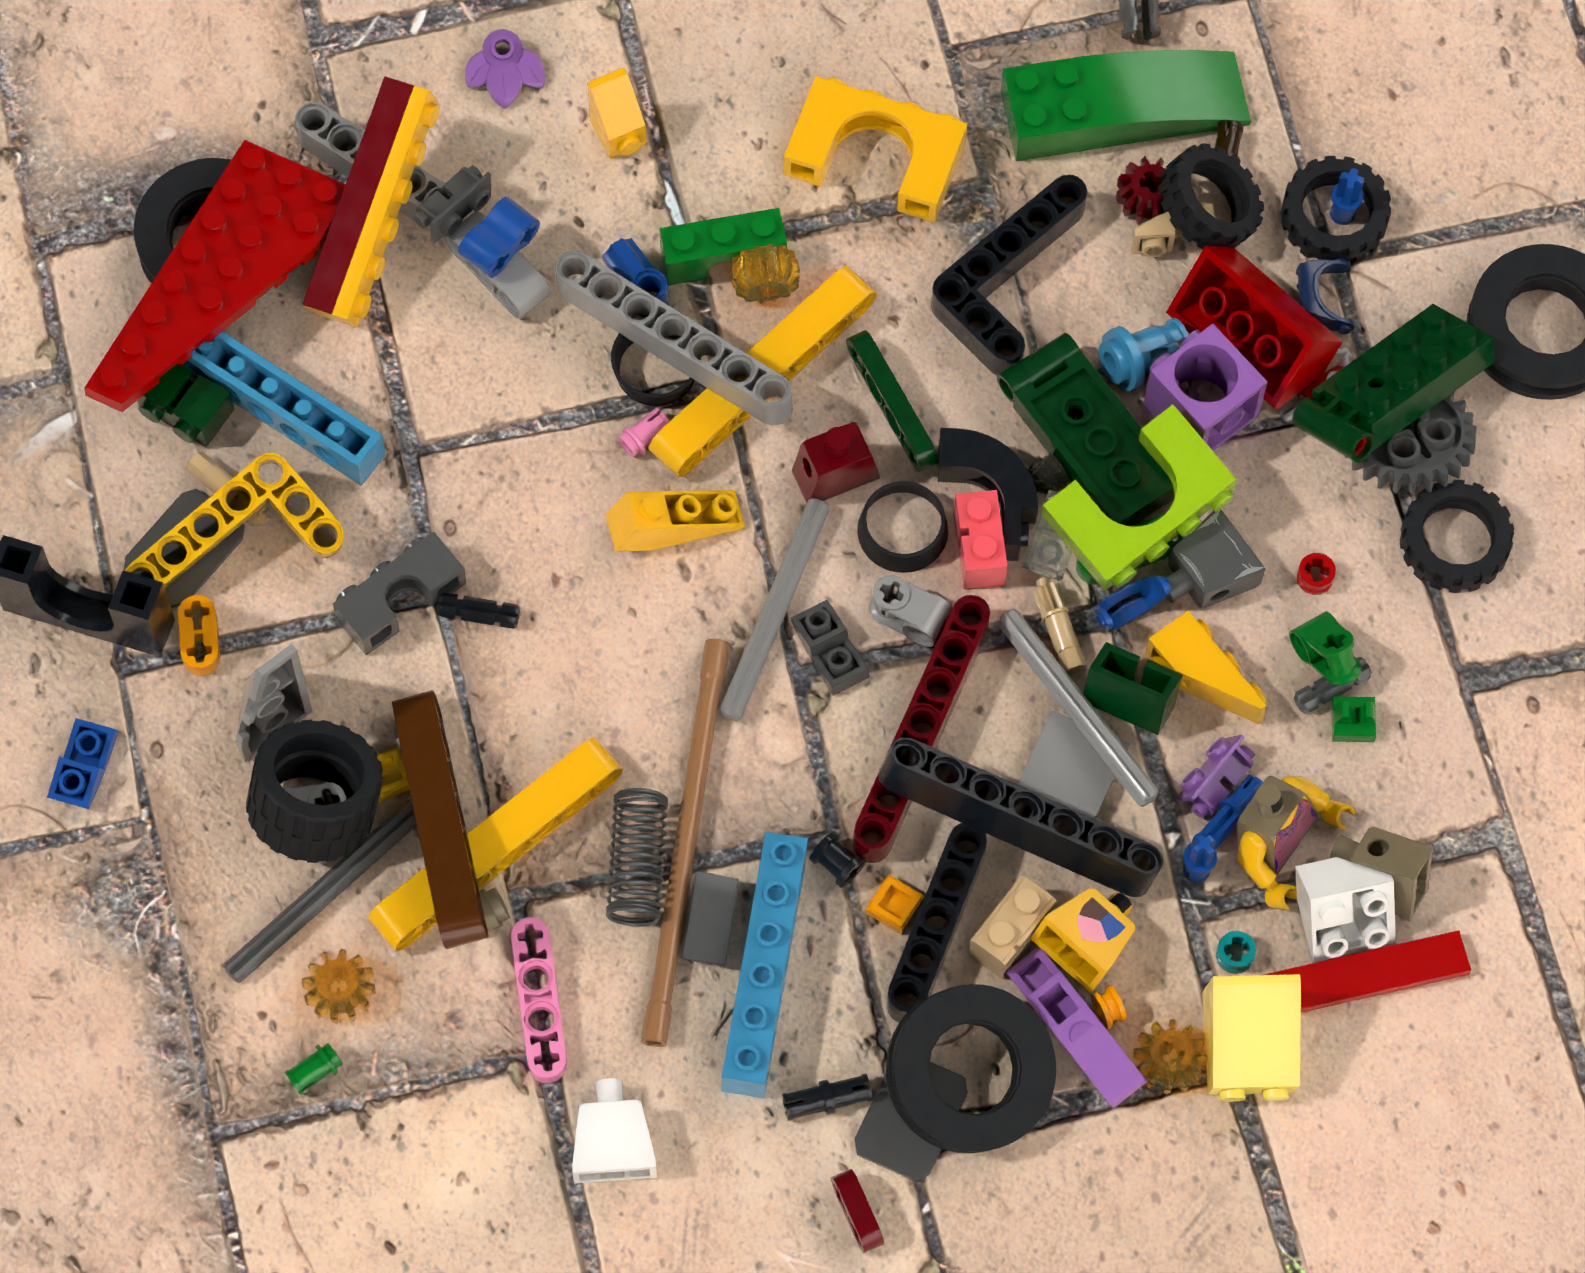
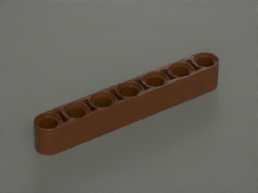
M434 690L392 701L434 911L445 949H450L489 938L443 718Z

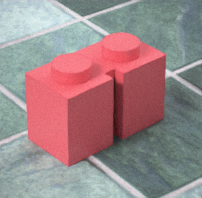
M997 490L955 494L953 515L958 548H960L959 559L964 590L1005 586L1008 566Z

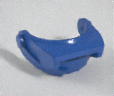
M1150 576L1118 589L1092 607L1097 614L1096 620L1102 628L1105 627L1108 632L1128 624L1163 601L1171 593V584L1166 577ZM1136 593L1137 598L1124 603L1110 614L1107 610L1113 605Z

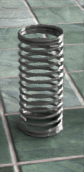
M629 788L617 792L613 799L615 804L613 811L615 813L612 815V818L615 822L612 824L614 831L611 833V838L613 839L611 847L613 849L610 851L612 859L609 861L611 866L609 875L611 877L608 879L610 886L607 888V892L610 895L607 897L609 905L606 906V917L610 921L621 925L648 926L657 923L661 919V912L659 911L661 905L658 902L662 900V896L658 893L662 891V886L659 883L663 881L660 874L664 872V869L660 865L664 863V859L661 856L665 854V850L661 847L665 845V841L662 838L666 836V832L663 829L667 824L663 820L667 818V814L664 811L668 808V798L656 790ZM629 796H645V797H632V798H626V799H623V800H619L620 798L629 797ZM632 801H648V802H655V803H658V804H654V805H636V804H631V803H626V802H632ZM630 811L644 814L661 813L663 817L657 818L654 816L646 815L627 816L625 814H622V812ZM631 820L643 823L660 822L662 823V826L656 827L653 825L645 824L626 825L622 823V821ZM626 829L642 832L659 831L662 833V835L655 836L643 833L626 834L621 831ZM626 838L641 841L658 840L661 844L625 843L620 840ZM626 847L640 850L657 849L661 853L624 852L620 849ZM627 856L639 859L656 858L660 862L623 861L619 858ZM621 866H631V867H638V868H653V867H655V868H658L659 871H658V872H650V871H643V870H628V871H626V870H622V869H620V868H618V867H621ZM630 875L636 877H657L659 880H625L619 878L618 876ZM612 879H615L618 882L612 883ZM618 885L656 886L658 890L624 889L618 887ZM627 893L633 895H654L658 898L650 900L644 898H623L617 895ZM611 897L617 900L611 902ZM625 911L629 913L638 914L650 913L655 916L648 918H628L620 916L613 912Z

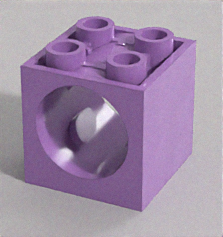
M1211 324L1202 332L1199 329L1191 332L1182 341L1181 348L1172 355L1165 353L1153 362L1149 369L1150 375L1146 385L1144 406L1156 418L1173 404L1211 450L1214 451L1259 416L1268 381L1214 324ZM1188 380H1206L1220 387L1226 394V397L1214 402H1200L1184 394L1179 385Z

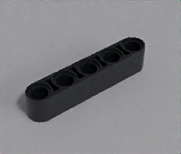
M960 823L955 826L948 837L889 985L887 1010L891 1018L898 1023L915 1005L905 1007L898 1004L895 1000L897 995L904 992L911 993L918 999L917 1003L932 994L984 862L987 845L986 833L966 824ZM967 840L975 843L978 850L973 853H963L956 845L961 841ZM948 878H954L959 880L963 887L958 891H948L941 885V882ZM932 916H940L948 922V926L939 930L933 929L928 926L926 920ZM918 954H925L932 959L933 964L927 968H919L913 965L911 958Z

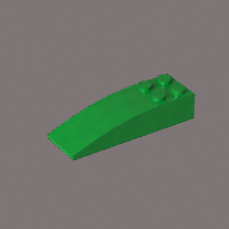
M1208 50L1118 52L1003 68L1000 92L1016 161L1218 130V123L1223 120H1227V128L1230 126V120L1238 122L1242 126L1251 124L1234 52Z

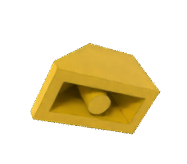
M623 67L587 82L590 122L610 159L619 155H631L637 152L642 145L646 144V124L628 74Z

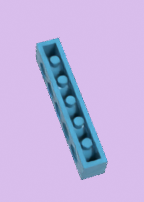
M221 332L209 343L207 341L203 342L192 351V357L183 363V365L193 370V377L197 379L199 375H202L229 391L233 403L360 486L363 485L386 456L382 434L224 332Z
M765 832L722 1072V1092L765 1099L807 859L808 838Z

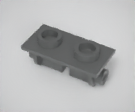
M473 165L469 168L463 167L443 185V190L451 196L450 199H446L440 192L436 191L416 208L417 214L413 218L421 228L424 229L427 226L431 228V242L433 244L444 235L449 237L454 234L460 227L462 219L473 210H481L488 203L491 197V174L489 172L482 176L479 169Z

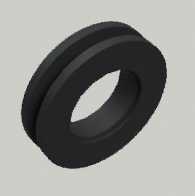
M204 158L178 165L159 177L142 197L134 220V240L142 269L150 283L153 282L174 249L172 245L174 229L182 217L195 208L202 206L231 159Z
M1535 244L1514 249L1495 260L1483 273L1477 283L1467 313L1466 322L1493 337L1494 363L1484 371L1502 387L1529 398L1552 400L1580 394L1585 391V338L1580 345L1568 352L1558 354L1536 352L1516 339L1509 330L1505 317L1506 309L1512 299L1523 292L1541 289L1558 292L1572 300L1583 313L1585 319V254L1572 248L1554 244Z
M980 984L959 985L928 996L917 1003L902 1018L893 1033L888 1047L886 1081L895 1109L904 1123L916 1135L926 1142L947 1151L978 1153L1009 1145L1020 1139L1037 1124L1052 1098L1056 1081V1058L1051 1038L1043 1022L1021 999L993 986ZM970 1024L984 1027L997 1035L1009 1051L1013 1068L1010 1087L1002 1101L987 1112L972 1114L957 1111L943 1102L933 1088L929 1072L931 1051L940 1036L954 1026Z

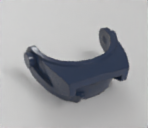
M1337 258L1335 260H1312L1301 263L1296 269L1299 283L1297 284L1299 304L1330 331L1349 334L1354 329V321L1339 317L1331 312L1323 304L1317 286L1320 275L1348 272L1351 270V262L1346 258Z

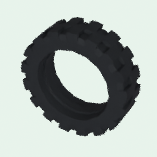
M1202 143L1198 147L1196 145L1190 146L1166 166L1167 168L1162 171L1160 179L1163 182L1159 185V195H1162L1164 200L1161 204L1164 212H1169L1171 216L1169 221L1174 228L1179 227L1183 232L1182 236L1189 242L1192 240L1196 242L1197 247L1200 249H1204L1205 246L1235 248L1257 231L1256 228L1262 223L1263 217L1260 216V213L1264 211V203L1259 200L1261 191L1258 184L1254 185L1251 180L1253 177L1248 168L1244 170L1240 165L1241 161L1236 156H1229L1226 154L1225 149L1218 146L1211 148L1210 144ZM1191 174L1206 177L1217 185L1225 195L1230 206L1231 223L1216 219L1203 208L1193 191Z
M1325 156L1324 160L1319 162L1317 159L1311 160L1307 163L1304 170L1299 168L1294 173L1292 181L1286 187L1281 207V213L1283 214L1281 222L1283 230H1288V240L1293 246L1297 244L1301 248L1300 253L1309 258L1312 255L1318 258L1317 260L1346 258L1347 260L1354 259L1357 262L1365 258L1368 251L1372 253L1379 246L1381 238L1383 239L1391 215V207L1389 206L1391 197L1389 190H1384L1385 182L1379 174L1375 176L1371 172L1372 168L1365 163L1359 165L1351 157L1344 156V160L1336 159V156ZM1351 168L1359 170L1358 175L1364 178L1362 191L1364 194L1363 200L1369 209L1368 223L1361 230L1350 235L1339 236L1321 232L1310 224L1303 212L1304 198L1311 191L1321 186L1337 185L1342 172L1350 173Z
M1453 480L1446 487L1437 482L1434 484L1432 492H1428L1426 489L1422 490L1418 494L1417 499L1410 503L1401 526L1400 549H1404L1403 558L1407 566L1411 565L1413 567V574L1419 580L1425 579L1429 581L1430 587L1440 590L1441 587L1447 588L1450 593H1460L1461 589H1468L1471 592L1478 590L1483 583H1491L1496 578L1497 573L1501 572L1513 546L1514 526L1513 523L1510 524L1509 522L1511 515L1507 507H1502L1499 504L1500 498L1495 493L1491 492L1488 494L1483 490L1484 486L1474 482L1473 485L1464 484L1465 480ZM1447 508L1462 509L1476 515L1486 525L1490 534L1491 546L1488 553L1482 559L1470 564H1451L1438 558L1427 547L1423 538V526L1426 519L1433 513Z

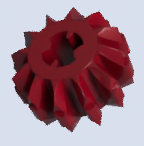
M1146 156L1141 159L1140 166L1129 162L1126 166L1125 174H1121L1117 179L1119 190L1116 192V201L1118 204H1123L1122 212L1124 217L1132 214L1137 215L1136 222L1138 226L1144 221V218L1152 219L1166 213L1161 204L1164 200L1163 196L1159 195V185L1163 182L1160 179V175L1165 170L1162 157L1156 161V164H1150Z

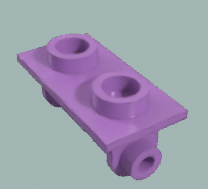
M1238 735L1228 738L1221 737L1216 740L1207 750L1206 756L1208 759L1200 769L1195 768L1183 779L1180 784L1183 790L1175 798V801L1177 803L1191 801L1193 803L1191 807L1192 812L1202 819L1207 814L1213 815L1219 807V802L1230 793L1219 781L1223 778L1231 787H1234L1253 766L1254 752L1245 745L1239 747V744L1245 737Z

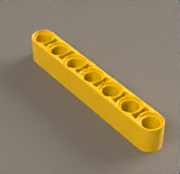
M844 266L828 278L746 353L790 381L872 306L877 298V292L851 268ZM737 376L734 377L732 380L736 382H741L746 380L748 377ZM706 388L654 436L648 449L677 477H683L752 415Z
M596 737L580 744L467 833L479 890L619 779L624 769ZM426 867L383 899L368 916V920L396 952L407 948L437 924Z

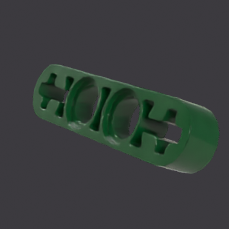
M864 330L847 338V348L854 364L913 467L918 472H921L938 464L937 452L930 437L870 333Z

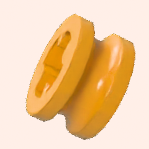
M1112 985L1105 987L1103 994L1098 992L1091 993L1090 997L1095 1013L1106 1029L1111 1028L1115 1020H1119L1121 1023L1127 1020L1125 1007Z

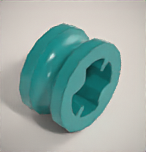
M1228 932L1222 936L1216 950L1217 963L1228 973L1238 974L1245 972L1254 961L1256 954L1255 942L1245 932ZM1233 943L1241 945L1240 951L1243 949L1247 951V953L1242 954L1240 961L1231 960L1232 954L1228 956L1225 954V951H1229Z

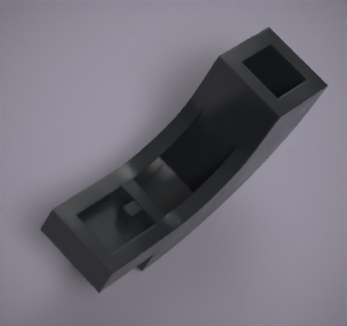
M940 428L938 482L967 483L978 486L985 491L997 490L999 507L1002 513V530L1007 561H1018L1020 547H1028L1029 524H1036L1038 511L1036 487L1027 467L1008 446L989 435L968 429Z

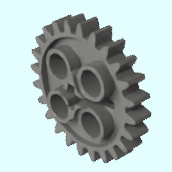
M1454 391L1373 450L1363 462L1355 463L1352 461V470L1363 469L1364 481L1376 476L1378 478L1377 488L1379 489L1384 487L1387 482L1393 483L1394 493H1398L1402 485L1408 486L1411 495L1415 494L1417 485H1423L1428 492H1432L1434 481L1446 487L1448 486V475L1459 478L1461 476V466L1469 467L1470 457L1475 453L1477 426L1473 425V412H1465V400L1454 402Z

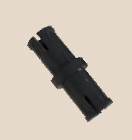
M867 1074L829 1083L827 1079L819 1081V1086L781 1094L784 1108L786 1107L785 1114L787 1120L791 1121L794 1118L823 1111L826 1112V1115L836 1112L835 1108L864 1101H873L871 1087H868L869 1079Z

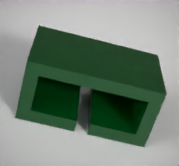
M177 363L159 378L160 382L137 400L138 409L150 421L159 423L161 420L173 427V432L182 440L188 443H193L195 440L207 448L235 410L231 393L202 375H199L194 382L190 381L194 374L193 370L183 364L180 366Z
M1105 642L1088 670L1084 696L1094 708L1159 735L1175 708L1183 675L1148 660L1144 666L1141 683L1138 684L1134 681L1140 656Z

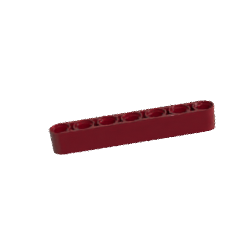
M966 595L958 599L954 604L893 742L899 738H911L936 749L987 635L990 608L983 598L976 595ZM970 614L978 617L981 622L976 625H967L960 618ZM956 650L965 657L960 661H951L944 654L948 651ZM940 686L949 693L944 697H934L928 692V689ZM924 722L932 727V731L920 734L912 729V725ZM878 775L856 821L853 836L854 852L857 856L862 855L866 862L869 863L880 862L887 857L912 803L911 800L886 789L881 784ZM892 795L898 798L900 803L895 807L889 808L881 805L878 800L882 796ZM867 832H877L883 837V841L872 845L866 843L861 837Z

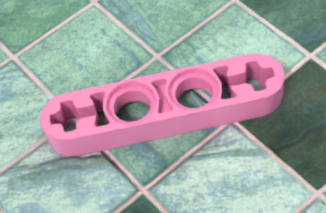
M527 917L519 920L511 931L526 1056L532 1077L541 1083L550 1084L563 1077L567 1069L552 948L547 925L540 919ZM534 930L535 936H543V938L536 940L538 958L529 959L526 941H519V939L525 938V931ZM534 969H540L548 975L546 986L539 990H532L524 984L525 975ZM539 1010L550 1012L554 1017V1023L545 1031L533 1029L529 1024V1019L534 1012ZM556 1037L558 1038V1041H551ZM531 1041L537 1042L534 1045H531ZM549 1041L552 1059H559L558 1062L553 1063V1070L544 1071L543 1066L540 1064L535 1065V1062L542 1060L540 1042Z

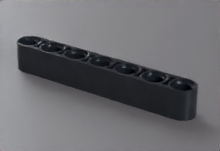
M899 738L895 740L879 769V780L889 791L1130 897L1145 895L1163 866V856L1157 847L915 739Z

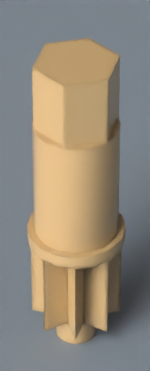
M203 451L197 452L188 461L186 470L213 493H216L234 478ZM241 490L231 492L226 499L228 506L236 511L246 509L251 502L249 495ZM267 505L263 506L246 522L252 527L257 522L261 526H265L271 518L266 514L270 508Z
M1048 577L1039 578L1036 580L1038 587L1032 593L1041 614V620L1045 623L1060 665L1068 675L1080 672L1087 667V663L1070 621L1069 609L1066 607L1058 583L1054 581L1050 583Z

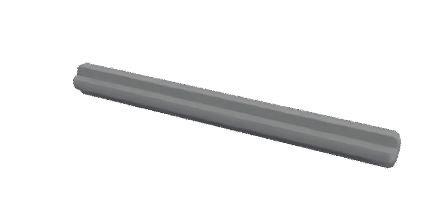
M811 498L806 504L720 706V714L727 719L739 721L743 716L829 513V505L825 501Z
M1011 609L1007 613L1002 614L998 622L1000 629L1131 797L1141 807L1152 803L1159 793L1157 787L1019 611Z

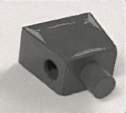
M1222 510L1218 512L1213 511L1192 533L1179 541L1170 551L1168 565L1173 573L1166 577L1171 584V593L1166 599L1173 603L1189 593L1198 607L1207 608L1261 585L1266 568Z

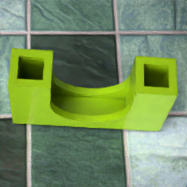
M1173 404L1141 428L1139 435L1140 443L1165 471L1173 486L1174 502L1163 517L1144 526L1134 527L1119 524L1108 518L1076 480L1043 504L1042 517L1104 591L1112 585H1115L1117 588L1125 585L1136 575L1135 567L1146 559L1150 563L1157 560L1169 549L1167 542L1178 534L1186 537L1202 523L1200 517L1211 508L1214 512H1218L1234 498L1232 492L1235 489L1237 479Z

